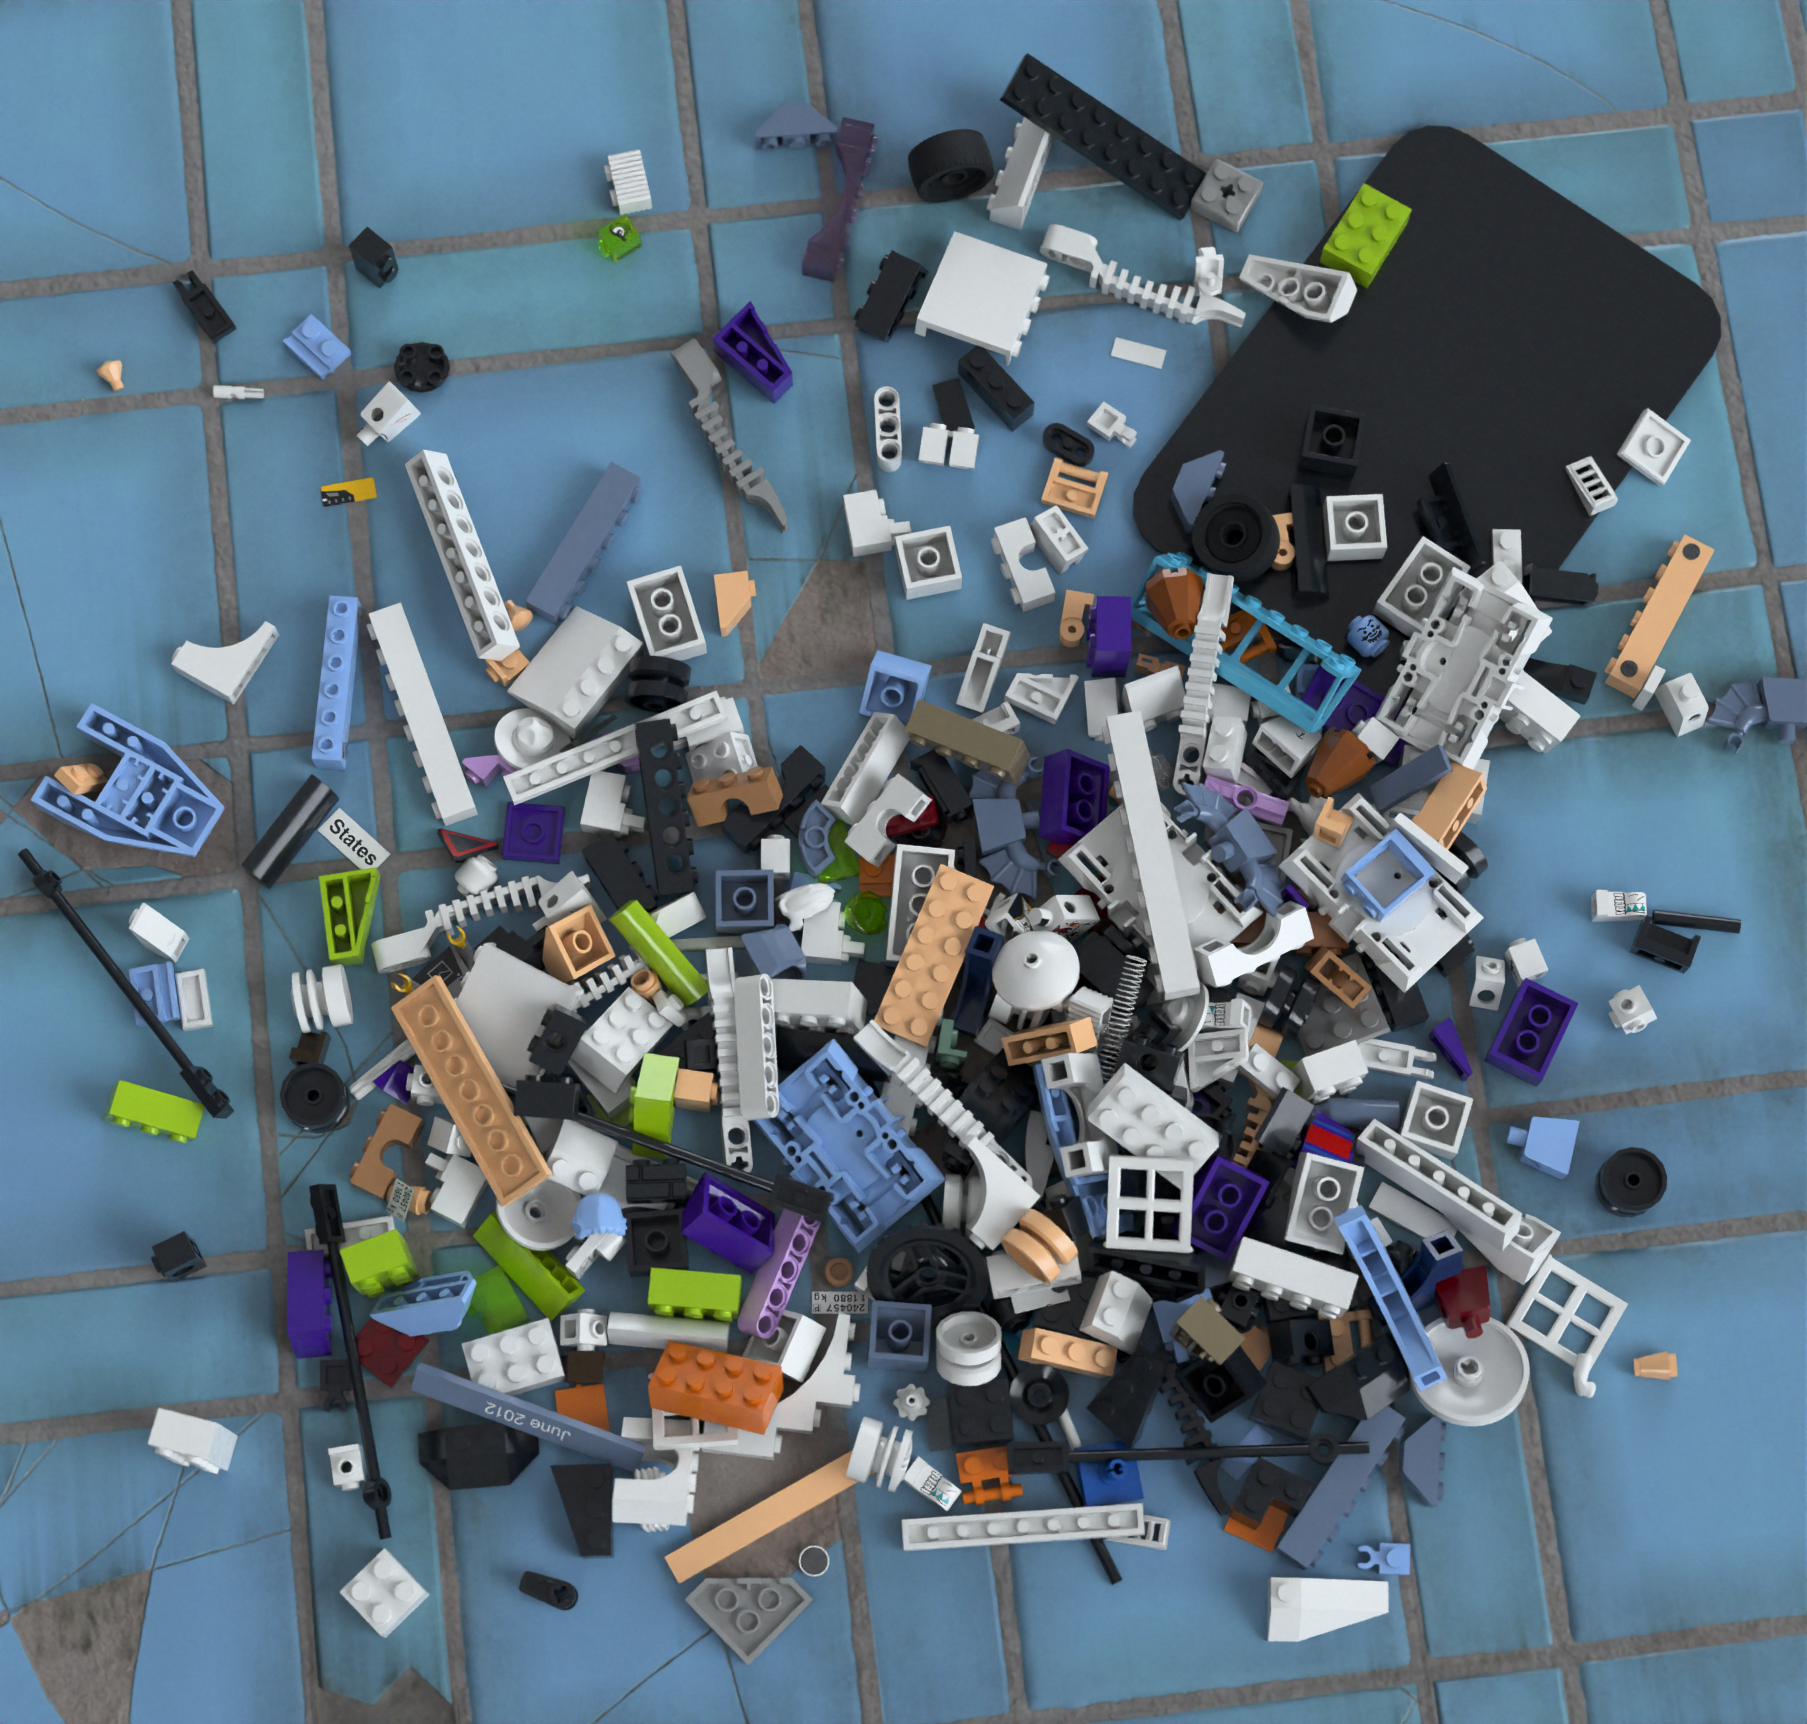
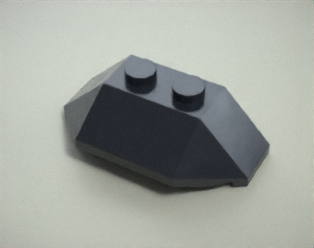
M1131 1231L1118 1234L1119 1237L1145 1238V1234ZM1153 1236L1152 1239H1167V1238H1162V1237ZM1106 1238L1091 1242L1088 1246V1270L1101 1276L1111 1270L1139 1283L1151 1298L1179 1303L1196 1294L1204 1293L1206 1265L1194 1252L1176 1253L1111 1249L1103 1246Z
M1389 1329L1307 1385L1306 1389L1322 1413L1336 1414L1366 1421L1410 1390L1409 1369Z
M501 1423L448 1427L418 1433L419 1464L450 1491L509 1486L540 1454L539 1437Z

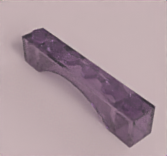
M846 117L842 118L836 139V154L842 164L846 178L844 195L838 210L830 222L808 240L802 261V275L835 282L836 274H841L843 271L845 258L841 256L843 249H848L852 233L848 232L850 224L855 225L858 216V208H855L857 200H862L865 190V184H862L863 176H868L870 173L872 160L868 159L870 151L875 152L878 143V135H874L875 124Z

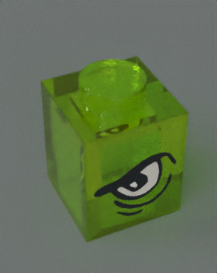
M626 214L598 230L599 242H597V246L603 256L607 257L609 255L614 263L642 247L641 236Z

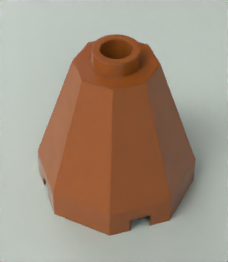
M1186 567L1178 568V572L1171 573L1170 569H1162L1145 583L1146 608L1169 636L1174 639L1188 638L1194 634L1195 625L1198 623L1197 616L1203 602L1202 577Z
M1331 726L1324 734L1305 778L1307 791L1312 796L1328 799V797H1332L1363 780L1376 763L1374 757L1370 760L1367 757L1370 751L1368 746L1349 730L1342 729L1338 733L1335 732L1337 727Z

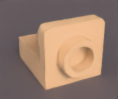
M517 649L502 661L485 659L488 667L485 669V672L495 683L500 681L506 687L520 676L530 662Z

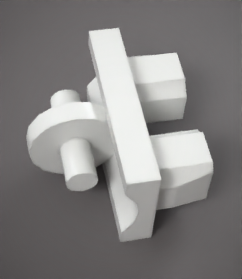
M1214 247L1198 249V257H1195L1193 287L1196 290L1194 296H1200L1201 293L1207 296L1222 294L1224 257L1223 254L1216 255Z

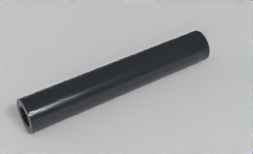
M1653 910L1652 924L1739 934L1741 929L1740 919Z

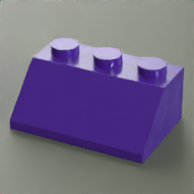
M1070 749L1044 757L1039 837L1056 844L1075 845L1106 818L1109 765Z
M707 1172L702 1174L682 1212L681 1233L705 1246L711 1252L732 1262L736 1267L742 1268L751 1274L774 1254L775 1213Z

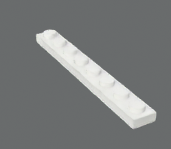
M716 690L640 722L670 719L671 724H676L678 739L727 720L728 716ZM634 724L504 776L505 784L514 805L638 756ZM656 741L652 744L651 750L665 744L662 741Z
M1143 1503L902 1520L904 1551L1145 1535Z

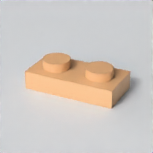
M91 763L60 767L54 775L73 795L102 791L108 782V779L103 775V771L97 765Z

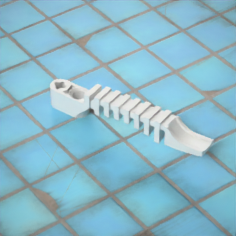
M1049 225L1040 248V253L1048 259L1090 272L1089 287L1096 289L1099 282L1102 288L1101 293L1108 295L1111 292L1115 294L1114 298L1121 300V297L1127 299V303L1134 304V302L1140 304V308L1147 309V307L1153 309V313L1159 314L1163 312L1166 314V318L1172 319V317H1176L1179 319L1178 322L1182 324L1189 322L1196 325L1201 321L1212 319L1223 321L1240 329L1242 328L1246 313L1214 296H1207L1201 293L1195 309L1191 307L1196 290L1195 287L1189 286L1184 303L1182 304L1178 302L1181 287L1175 286L1169 299L1165 297L1167 285L1161 284L1156 294L1152 292L1154 285L1152 281L1147 280L1145 289L1139 287L1141 280L1139 276H1134L1132 284L1127 283L1129 270L1122 269L1120 277H1116L1117 262L1111 260L1109 265L1102 264L1095 250L1098 241L1093 236L1061 225Z
M1207 574L1203 603L1197 616L1198 623L1194 629L1196 636L1195 640L1193 639L1192 641L1193 654H1190L1189 659L1191 667L1188 668L1187 675L1189 679L1185 684L1187 691L1182 702L1184 704V710H1181L1180 715L1182 725L1179 724L1178 729L1181 739L1173 779L1175 790L1186 799L1188 797L1182 788V782L1189 783L1191 780L1194 785L1202 783L1204 786L1206 779L1203 762L1208 744L1207 726L1211 725L1212 719L1207 712L1208 710L1212 711L1213 703L1210 701V695L1214 696L1215 689L1212 687V681L1216 682L1217 674L1214 672V669L1219 668L1220 663L1216 656L1217 654L1222 655L1223 650L1219 641L1225 642L1226 634L1221 630V626L1227 628L1234 577L1229 575ZM1192 751H1199L1198 760L1194 763H1188V755Z
M588 874L578 877L587 890L592 887ZM539 875L530 879L529 876L522 877L521 882L515 883V880L510 881L508 886L503 888L501 885L495 886L494 891L491 892L487 890L480 891L481 895L476 897L473 894L466 896L467 900L461 902L460 899L453 900V904L446 906V904L438 905L439 910L436 915H434L432 909L425 911L427 924L424 928L380 939L371 944L378 973H390L430 961L432 957L429 949L439 933L446 931L450 936L455 935L452 920L457 919L461 928L467 927L464 914L471 913L475 922L481 920L479 909L484 908L487 917L494 915L492 905L497 903L502 914L508 913L506 900L512 899L516 913L522 912L520 896L526 894L531 913L539 912L533 891L540 889L541 897H543L557 883L547 881Z
M694 891L688 892L648 913L669 938L707 917ZM631 945L628 947L634 960L631 959L630 955L626 956L625 954L618 957L623 967L622 970L618 964H611L607 966L611 977H608L606 971L603 973L601 971L597 972L594 975L599 983L598 985H596L593 978L589 979L586 977L581 980L586 992L582 993L575 1007V1013H577V1008L589 1006L590 1000L597 1001L602 998V993L614 991L613 986H621L627 983L626 979L632 978L637 971L650 969ZM572 981L569 984H567L576 985L581 988L579 982L575 983L574 981Z
M732 947L706 949L709 1001L713 1002L710 1014L711 1017H715L712 1029L716 1031L714 1037L715 1045H717L716 1059L719 1060L717 1074H720L718 1083L719 1089L722 1092L719 1096V1104H722L721 1145L723 1163L731 1166L736 1162V1159H739L740 1164H745L746 1166L743 1171L750 1173L753 1168L749 1121L744 1119L740 1109ZM729 1131H740L743 1136L742 1143L738 1145L731 1143L728 1139Z
M873 1019L853 1037L854 1041L889 1077L893 1073L896 1075L895 1083L899 1087L905 1084L907 1086L906 1093L910 1097L915 1094L917 1096L916 1102L921 1107L925 1104L928 1107L927 1112L931 1116L935 1114L939 1118L938 1123L942 1127L946 1125L949 1128L948 1134L952 1138L957 1136L960 1139L958 1145L962 1149L966 1148L962 1142L969 1134L976 1136L1032 1188L1033 1183L1030 1175L994 1140L995 1136L990 1131L987 1133L983 1128L984 1125L979 1120L976 1121L973 1118V1114L969 1110L966 1111L962 1107L963 1104L958 1099L955 1100L952 1097V1093L948 1089L945 1090L941 1086L942 1083L937 1078L934 1079L931 1076V1072L927 1068L924 1069L916 1057L913 1058L908 1050L897 1044Z

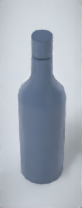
M1330 1098L1321 1104L1315 1105L1313 1111L1315 1109L1343 1127L1367 1128L1374 1119L1390 1129H1398L1400 1111L1398 1100Z

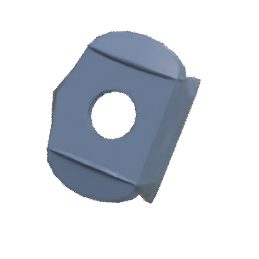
M777 924L774 929L747 933L741 936V941L746 951L737 953V971L740 977L767 974L770 979H804L806 957L789 926Z

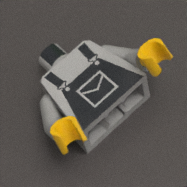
M456 926L460 931V936L457 939H452L450 934L446 933L447 939L452 944L415 977L410 979L404 974H398L404 979L403 986L398 987L395 983L391 982V987L399 992H404L406 997L434 975L441 976L453 999L458 998L463 989L460 987L461 981L468 971L471 972L475 964L473 961L475 952L469 942L465 941L466 935L462 928Z

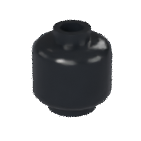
M1011 1296L994 1299L993 1297L989 1304V1312L1002 1331L1018 1333L1030 1324L1033 1310L1015 1314Z

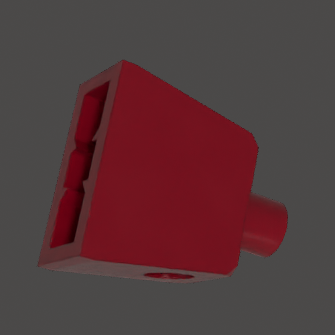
M1485 1265L1463 1269L1461 1273L1437 1282L1435 1287V1305L1447 1328L1456 1329L1463 1327L1467 1338H1476L1482 1335L1481 1323L1488 1322L1490 1318L1491 1305Z

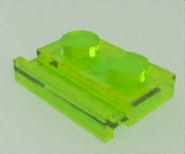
M843 820L835 823L829 830V847L836 859L817 876L818 883L831 884L860 875V869L853 849L844 842L848 834Z

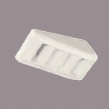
M1591 456L1565 467L1589 516L1615 506L1618 498ZM1588 466L1589 471L1577 474L1576 470ZM1593 476V480L1583 483L1582 479ZM1594 485H1597L1599 487L1598 489H1595L1591 492H1589L1587 489ZM1602 493V498L1594 500V496Z
M1144 1515V1523H1148L1146 1540L1140 1539L1141 1535L1134 1536V1538L1128 1536L1108 1537L1106 1541L1165 1551L1168 1544L1171 1519ZM1155 1525H1160L1158 1542L1152 1541Z

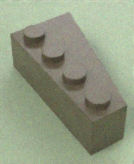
M918 699L905 727V732L910 738V742L921 748L928 746L944 757L957 759L969 767L979 769L1016 787L1031 757L1022 739Z

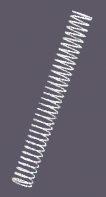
M1126 955L1127 958L1142 962L1145 965L1134 964L1125 961V963L1137 966L1143 970H1136L1123 967L1124 969L1133 970L1134 972L1141 974V976L1122 972V974L1133 976L1134 978L1140 981H1133L1120 978L1122 980L1130 981L1138 985L1129 986L1119 983V985L1129 987L1131 989L1136 990L1137 992L1117 989L1119 991L1127 992L1135 996L1126 997L1116 994V996L1129 999L1134 1003L1114 1000L1116 1002L1129 1005L1132 1008H1124L1116 1005H1113V1007L1121 1008L1132 1013L1130 1010H1133L1134 1007L1130 1004H1136V1002L1132 999L1137 998V996L1133 993H1139V991L1135 988L1140 987V985L1135 982H1142V980L1138 977H1143V974L1138 971H1145V969L1140 966H1146L1145 962H1147V960L1135 956ZM1113 1010L1111 1011V1012H1114V1013H1118V1014L1124 1015V1016H1126V1017H1128V1018H1130V1017L1127 1016V1015H1132V1014L1120 1013V1012L1113 1011ZM1110 1016L1111 1018L1124 1021V1022H1126L1128 1025L1118 1024V1023H1114V1022H1111V1021H1109V1023L1115 1024V1025H1119V1026H1121V1027H1123V1028H1125V1029H1127V1030H1119V1029L1107 1027L1108 1029H1112V1030L1119 1031V1032L1125 1034V1036H1123V1035H1115V1034L1108 1033V1032H1105V1033H1106V1034H1109V1035H1113V1036L1119 1037V1038H1121V1039L1124 1040V1038H1122V1037H1126L1127 1034L1124 1033V1032H1122V1031H1125V1032L1128 1031V1028H1126L1125 1026H1129V1025H1130V1023H1128L1127 1021L1131 1020V1018H1130V1019H1121V1018H1117V1017H1114V1016ZM1104 1038V1039H1106V1040L1116 1042V1043H1118V1044H1120V1045H1122L1120 1042H1123V1041L1112 1040V1039H1109V1038ZM1102 1043L1103 1045L1114 1047L1121 1051V1049L1119 1048H1121L1122 1046H1113L1106 1043ZM1101 1048V1050H1103V1051L1111 1052V1053H1114V1054H1116V1055L1119 1056V1054H1117V1053H1120V1052L1110 1051V1050ZM1099 1054L1100 1056L1108 1057L1118 1061V1057H1110L1104 1054ZM1099 1059V1061H1101V1062L1108 1063V1064H1111V1065H1113V1066L1116 1067V1065H1114V1064H1117V1063L1107 1062V1061H1104V1060ZM1100 1065L1101 1068H1106L1113 1072L1115 1070V1068H1108ZM1101 1071L1102 1074H1106V1075L1111 1076V1077H1113L1112 1075H1115V1074L1105 1073V1072H1102V1071Z

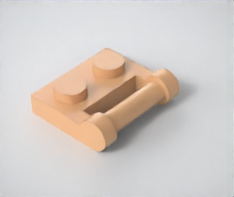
M1055 457L1041 504L1051 507L1057 505L1061 510L1095 519L1109 473L1105 471L1098 473L1063 462L1064 459ZM1060 473L1096 483L1095 488L1058 476Z
M1371 1310L1346 1312L1341 1318L1336 1317L1335 1320L1317 1316V1320H1330L1335 1354L1334 1356L1323 1358L1324 1373L1353 1355L1349 1322H1358L1361 1348L1372 1342L1369 1322L1372 1319Z

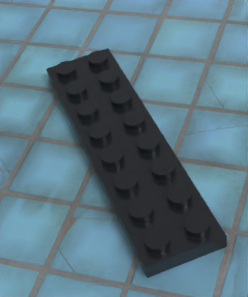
M1028 53L1023 56L999 99L1179 221L1185 218L1191 206V200L1207 174Z

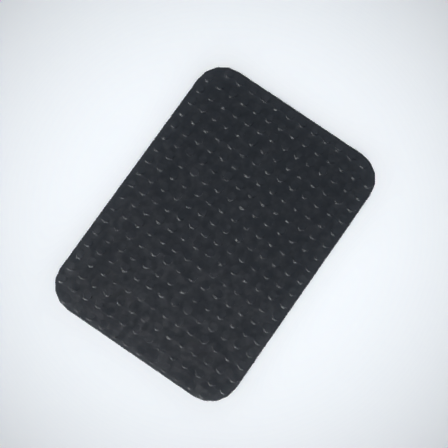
M1427 125L1409 131L1391 147L1366 180L1365 184L1409 207L1412 211L1407 225L1368 288L1353 281L1357 292L1348 314L1330 323L1305 318L1281 303L1274 301L1144 472L1133 495V517L1141 536L1162 555L1183 552L1193 559L1192 563L1201 567L1203 564L1195 553L1192 535L1185 532L1170 499L1182 465L1218 450L1225 452L1222 462L1226 463V467L1221 479L1215 478L1212 486L1216 488L1212 500L1218 498V496L1230 493L1244 494L1261 502L1272 515L1289 513L1287 493L1290 484H1307L1319 488L1321 491L1322 508L1326 496L1383 494L1387 549L1383 559L1327 561L1329 599L1296 600L1293 562L1284 571H1278L1270 567L1266 572L1253 580L1233 582V584L1239 588L1238 592L1244 596L1250 595L1260 600L1263 608L1268 611L1275 610L1285 616L1284 621L1290 625L1296 624L1309 632L1308 636L1314 640L1320 639L1330 642L1332 644V651L1339 656L1344 654L1355 660V666L1362 669L1356 681L1386 697L1390 687L1396 683L1400 675L1397 667L1399 664L1404 666L1407 660H1400V648L1404 640H1410L1411 638L1373 614V610L1377 601L1421 538L1424 536L1430 540L1416 503L1422 497L1436 496L1429 477L1430 473L1441 464L1449 463L1486 561L1485 565L1473 574H1469L1470 576L1477 579L1492 567L1491 532L1493 529L1521 530L1522 568L1533 563L1538 569L1558 570L1599 514L1596 513L1589 516L1565 467L1591 456L1615 492L1633 467L1620 458L1617 453L1643 410L1649 408L1666 421L1708 364L1721 339L1720 314L1713 299L1698 284L1471 135L1450 126ZM1355 196L1303 264L1331 269L1319 262L1321 254ZM1311 404L1366 414L1358 466L1353 478L1298 468L1307 415ZM1585 466L1576 470L1579 475L1589 471V468ZM1589 476L1585 479H1582L1583 483H1586L1588 481L1593 480L1594 478L1593 476ZM1594 485L1587 489L1589 492H1591L1595 489H1598L1599 487L1597 485ZM1601 493L1599 495L1594 496L1593 498L1594 500H1598L1602 498L1603 495ZM1287 531L1289 543H1291L1290 531ZM1243 535L1236 536L1232 545L1238 544L1242 540ZM1457 550L1447 551L1460 560ZM1373 615L1389 631V645L1376 657L1372 655L1368 657L1361 656L1347 640L1348 633L1350 632L1348 625L1357 616L1364 618L1365 616ZM1266 624L1267 627L1275 631L1277 634H1279L1285 639L1290 640L1289 638H1287L1286 636H1284L1283 634L1279 633L1278 631H1276L1275 629ZM1410 687L1401 707L1404 708L1414 688ZM1415 706V707L1413 708V710H1412V713H1413V714L1417 711V708H1418V707Z

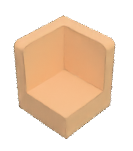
M1328 797L1315 822L1313 837L1340 848L1353 824V818L1334 810V799Z

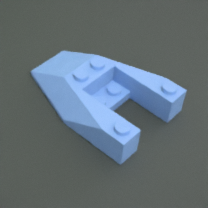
M91 703L76 726L84 738L120 756L122 760L95 802L81 794L73 795L64 785L45 776L31 798L32 803L38 810L62 823L106 842L195 857L225 807L165 742Z

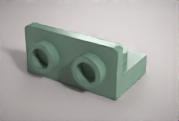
M942 1019L938 1031L934 1064L940 1065L939 1068L941 1070L954 1072L957 1071V1068H963L967 1052L954 1050L957 1043L958 1030L953 1029L954 1020Z

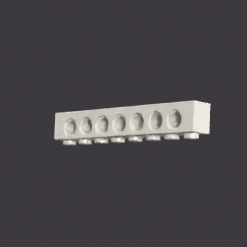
M422 450L409 460L405 467L477 657L502 661L520 647L447 455Z

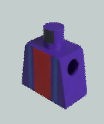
M1315 1109L1313 1112L1317 1116L1309 1130L1303 1127L1299 1137L1302 1139V1142L1293 1156L1290 1167L1296 1169L1300 1152H1307L1362 1167L1365 1156L1351 1151L1355 1138L1353 1132Z

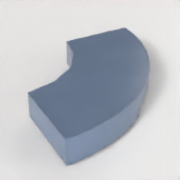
M817 799L804 814L798 834V848L801 860L814 879L836 859L830 850L828 842L829 830L835 824L836 818Z

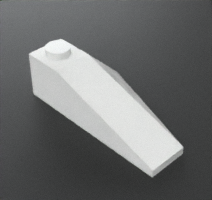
M1526 1214L1524 1218L1521 1217L1519 1232L1505 1249L1500 1251L1447 1217L1498 1270L1523 1285L1538 1271L1561 1233L1540 1219Z

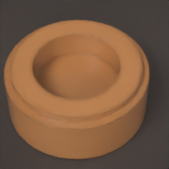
M843 1257L832 1258L825 1266V1279L831 1286L836 1288L847 1286L854 1276L851 1262Z

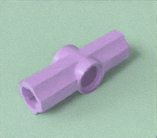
M1207 775L1204 787L1212 792H1220L1229 804L1237 807L1238 811L1235 815H1238L1247 808L1255 819L1279 827L1282 826L1289 802L1257 792L1255 788L1249 785L1239 786ZM1239 796H1246L1251 800L1252 804L1250 806H1242L1238 803L1237 798Z

